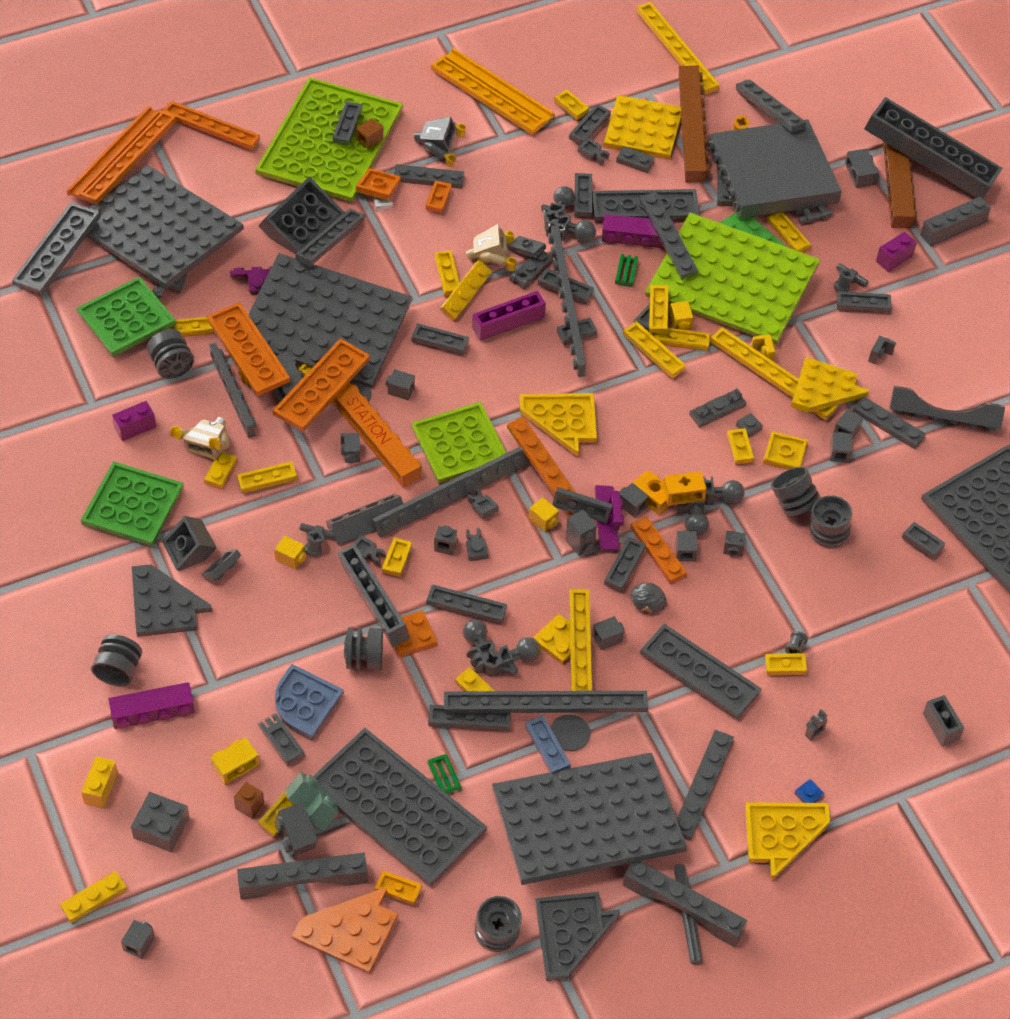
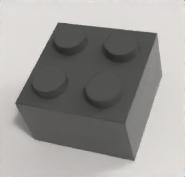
M149 792L131 825L133 838L172 852L190 818L188 806Z
M300 802L278 811L274 823L277 832L282 833L284 837L282 845L285 852L290 853L291 857L314 849L318 839L304 803Z

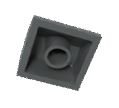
M184 516L162 540L178 571L205 561L216 549L202 519Z

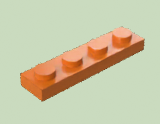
M647 516L630 524V528L638 540L646 544L645 550L669 584L687 577L686 570Z

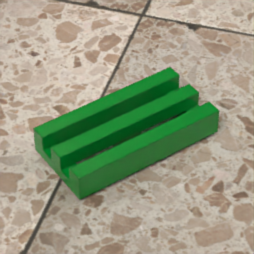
M621 254L615 284L632 287L638 256L631 258L632 255L624 257L625 254ZM623 262H626L623 280L620 281ZM630 263H633L630 281L626 282Z
M447 754L427 760L436 785L450 795L454 794L455 791H462V787ZM442 760H444L455 786H451L441 764ZM433 763H436V764H437V767H438V769H439V771H440V774H441V776H442V778H443V780H444V783H445V785H446V787H447L446 789H444V786H443V784H442V782H441V780H440V777H439V775H438V773H437V771H436V768H435V766H434Z

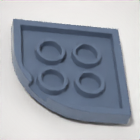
M291 664L276 688V710L281 720L290 729L312 740L343 696L344 689Z

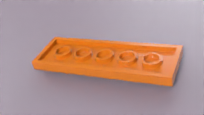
M240 302L207 315L208 323L256 396L291 382L290 376Z
M340 338L273 409V415L304 432L370 361V355Z

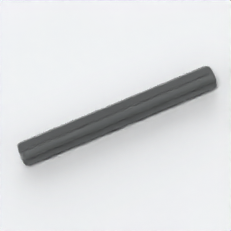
M684 864L675 865L674 874L676 881L689 887L686 866ZM681 910L690 963L693 965L700 964L702 962V955L695 919Z

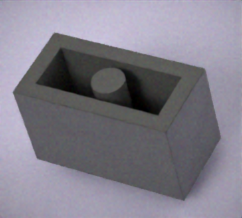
M868 149L847 151L845 164L855 187L875 185L877 177H879V170L875 167L873 156L869 154Z
M584 510L567 518L566 541L578 556L589 553L595 547L597 525Z
M943 695L927 701L923 715L940 744L945 746L960 740L964 726L946 696Z

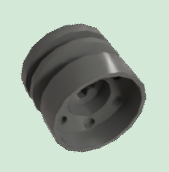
M169 329L161 331L154 335L147 344L149 356L154 362L158 374L163 378L171 379L182 376L194 364V356L187 346L182 333L178 330Z
M794 467L786 470L771 482V488L776 498L779 499V504L784 514L787 516H795L812 509L813 504L820 498V494L812 483V478L805 467Z
M832 495L821 497L813 504L811 509L810 535L815 542L826 547H836L848 539L852 520V508L849 503L841 497Z
M348 627L344 641L346 669H352L353 660H355L357 670H360L362 661H366L367 670L381 671L383 629L369 628L367 637H363L362 628H358L357 637H354V628Z
M117 634L106 635L102 639L98 654L91 666V671L96 678L107 684L127 686L131 683L136 671L135 667L139 664V659L143 653L142 648L138 643L125 636Z
M505 896L488 898L480 905L477 911L474 934L483 948L494 952L508 950L515 944L522 924V913L519 906ZM495 926H500L499 930H496Z

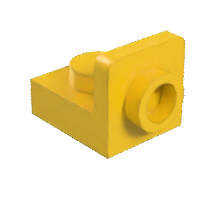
M771 335L754 336L751 347L755 350H760L761 354L774 361L775 349Z

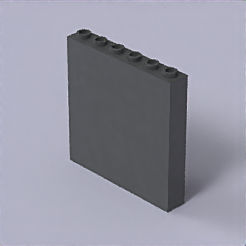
M808 119L804 120L806 121V128L795 132H790L779 123L711 133L710 141H708V150L713 154V161L718 166V173L722 175L723 185L728 189L729 199H732L734 211L738 213L739 218L839 203L842 192Z

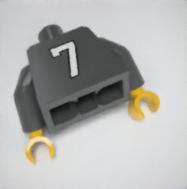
M442 117L426 122L422 132L414 134V140L416 143L421 142L425 151H429L441 159H446L445 163L448 167H453L456 156L453 153L446 154V152L450 151L455 133L459 137H464L466 126L463 123L456 125L451 117Z

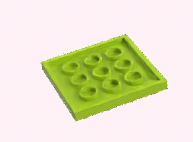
M481 401L411 423V428L438 484L453 480L506 454Z

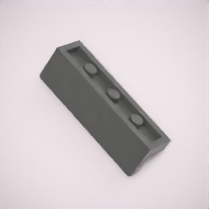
M392 494L327 520L326 524L328 529L333 531L337 544L341 545L358 538L360 535L363 536L375 531L373 518L403 504L401 496Z

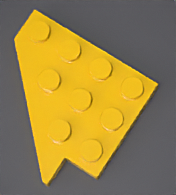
M805 357L790 407L809 413L861 399L863 396L867 397L870 390L855 385L857 373Z
M746 802L745 819L748 863H769L770 878L774 879L829 826V804Z

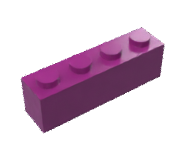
M604 214L601 242L664 248L650 219Z
M538 291L474 313L472 328L479 340H484L544 318L546 303Z
M189 682L108 698L114 729H124L132 725H144L151 721L168 720L171 717L188 716L191 713H195Z

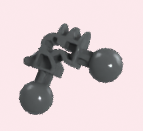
M567 186L557 188L553 196L555 203L551 202L550 206L545 204L541 206V211L544 213L546 236L548 237V233H551V226L558 225L562 241H565L569 232L575 234L577 240L581 242L592 241L596 235L594 224L588 220L580 221L577 224L571 223V215L566 214L565 208L570 207L575 201L573 190Z
M711 476V480H706L703 477L706 486L705 501L677 504V510H687L688 514H690L685 520L686 530L696 531L697 536L707 532L709 521L707 516L704 515L705 504L714 505V498H723L724 501L730 504L739 503L745 494L744 487L740 482L730 480L725 482L722 487H714L713 476Z
M477 619L470 620L463 627L465 640L476 645L466 654L468 658H471L470 663L475 667V673L484 672L490 677L502 672L516 675L518 668L514 661L521 659L525 662H532L540 655V644L534 638H522L517 643L515 649L509 650L507 645L500 647L498 653H495L493 641H486L488 630L482 621Z

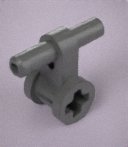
M841 263L836 266V269L840 271L838 274L839 278L833 285L837 291L848 292L850 289L849 284L854 280L863 286H867L869 281L860 276L856 270L849 269Z
M304 523L300 525V531L308 532V543L305 545V553L310 556H319L321 554V544L324 542L325 537L336 540L333 531L326 530L322 526L316 525L315 527Z

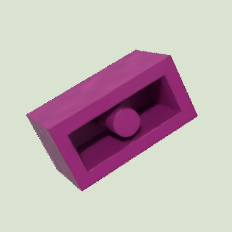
M904 231L879 247L876 262L889 272L914 255L917 242Z
M147 401L112 414L114 428L122 441L156 428L155 415Z

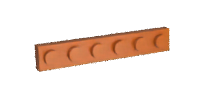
M170 101L163 110L175 115L179 123L251 151L260 141L259 134L174 101Z
M522 416L509 423L507 429L553 496H555L557 487L576 493L525 417ZM564 510L568 518L575 514Z

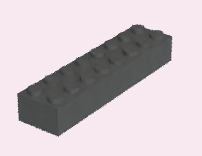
M887 97L882 100L873 112L864 128L870 134L976 198L980 196L982 198L985 197L1003 169Z

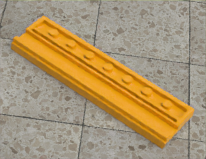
M454 47L450 53L444 54L431 64L432 71L531 135L555 118L553 111Z

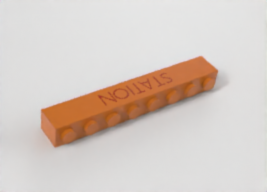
M349 382L332 401L333 405L353 429L359 433L362 440L402 488L421 478V462L415 459L410 449L401 443L400 437L396 433L394 434L389 424L380 418L378 411L370 406L368 399L359 393L358 387Z

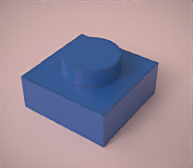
M811 779L797 788L794 793L803 803H816L824 797V792Z

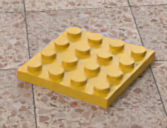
M617 95L603 147L621 150L624 146L649 156L670 160L681 121L680 106Z

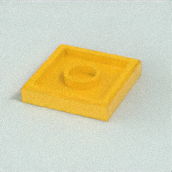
M772 431L763 464L786 470L801 467L808 440Z

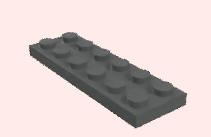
M696 189L592 191L594 222L604 221V214L649 219L640 202V197L655 191L671 220H686L689 213L699 215Z
M71 202L12 279L13 284L43 295L100 219V212Z
M663 624L640 650L641 655L737 720L761 693L762 688L666 624Z

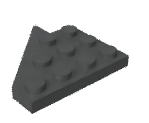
M153 565L132 566L137 637L197 630L195 613L212 612L211 604Z
M599 892L535 898L546 981L568 979L620 916V909L601 910Z

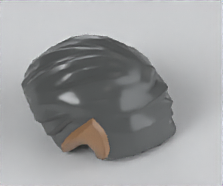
M652 582L641 583L631 591L630 597L633 605L640 612L647 611L649 614H654L667 606L664 592Z

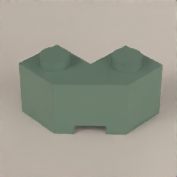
M300 772L285 789L287 799L294 804L303 802L311 824L322 831L339 813L336 800L323 789L317 779L311 774L306 775Z

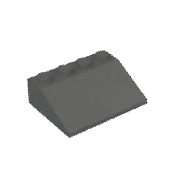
M309 176L266 216L258 226L270 239L296 254L345 212Z

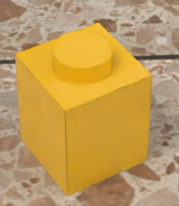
M689 302L671 303L669 316L673 328L682 330L692 329L693 315Z
M542 497L529 508V520L542 531L546 532L558 524L559 510Z
M285 535L274 549L275 560L293 569H296L299 564L305 561V545Z

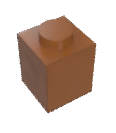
M371 118L356 128L357 141L367 149H370L383 140V126Z
M245 782L234 796L235 809L253 819L264 805L263 791Z

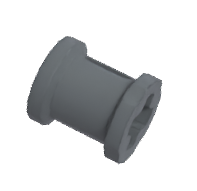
M793 631L789 644L785 646L787 654L802 653V647L808 641L806 634L800 631Z

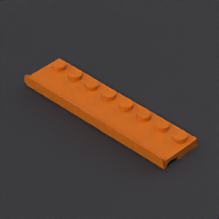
M147 106L68 188L67 195H72L98 205L177 122L176 116L162 110L155 111L151 109V106Z

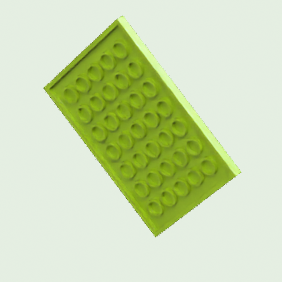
M309 77L255 169L256 174L298 187L310 176L328 196L353 202L358 193L356 192V185L368 168L372 167L403 109V104ZM346 101L362 104V112L356 128L371 118L383 126L382 141L367 149L357 141L355 128L350 145L333 142L332 137Z
M689 213L679 231V235L698 269V274L681 280L669 255L666 254L647 287L645 296L650 297V285H669V305L671 303L688 301L693 314L752 336L771 335L772 342L777 345L817 270L820 259Z

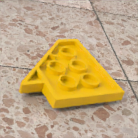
M594 393L520 394V414L574 455L579 456L578 443H596Z

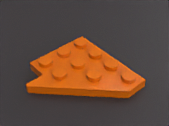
M381 888L302 917L292 938L370 974L398 918V914L380 906L387 893L386 888Z

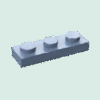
M544 715L526 722L525 728L549 772L553 774L560 770L570 769L571 764Z

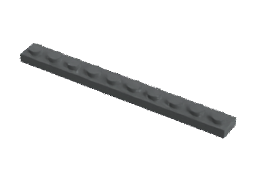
M556 225L551 226V233H548V243L552 244L550 248L551 257L555 258L553 268L558 273L556 274V284L560 285L558 289L559 298L563 299L561 309L562 313L566 314L564 316V325L568 327L567 340L571 341L569 346L570 355H574V359H572L573 370H577L578 377L585 376L586 363L559 227Z
M518 447L373 518L377 535L383 537L474 492L476 489H480L531 464L522 449Z
M647 690L444 691V713L648 712Z

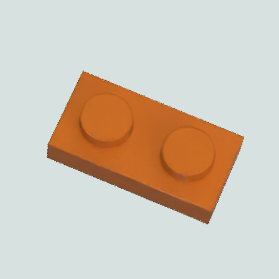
M440 181L434 182L426 203L427 211L443 213L452 184Z

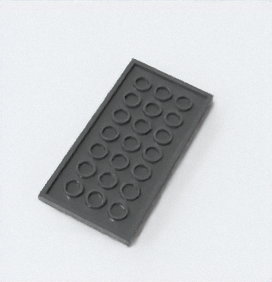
M366 728L361 730L314 775L323 789L336 800L337 808L343 815L430 887L487 831V826Z

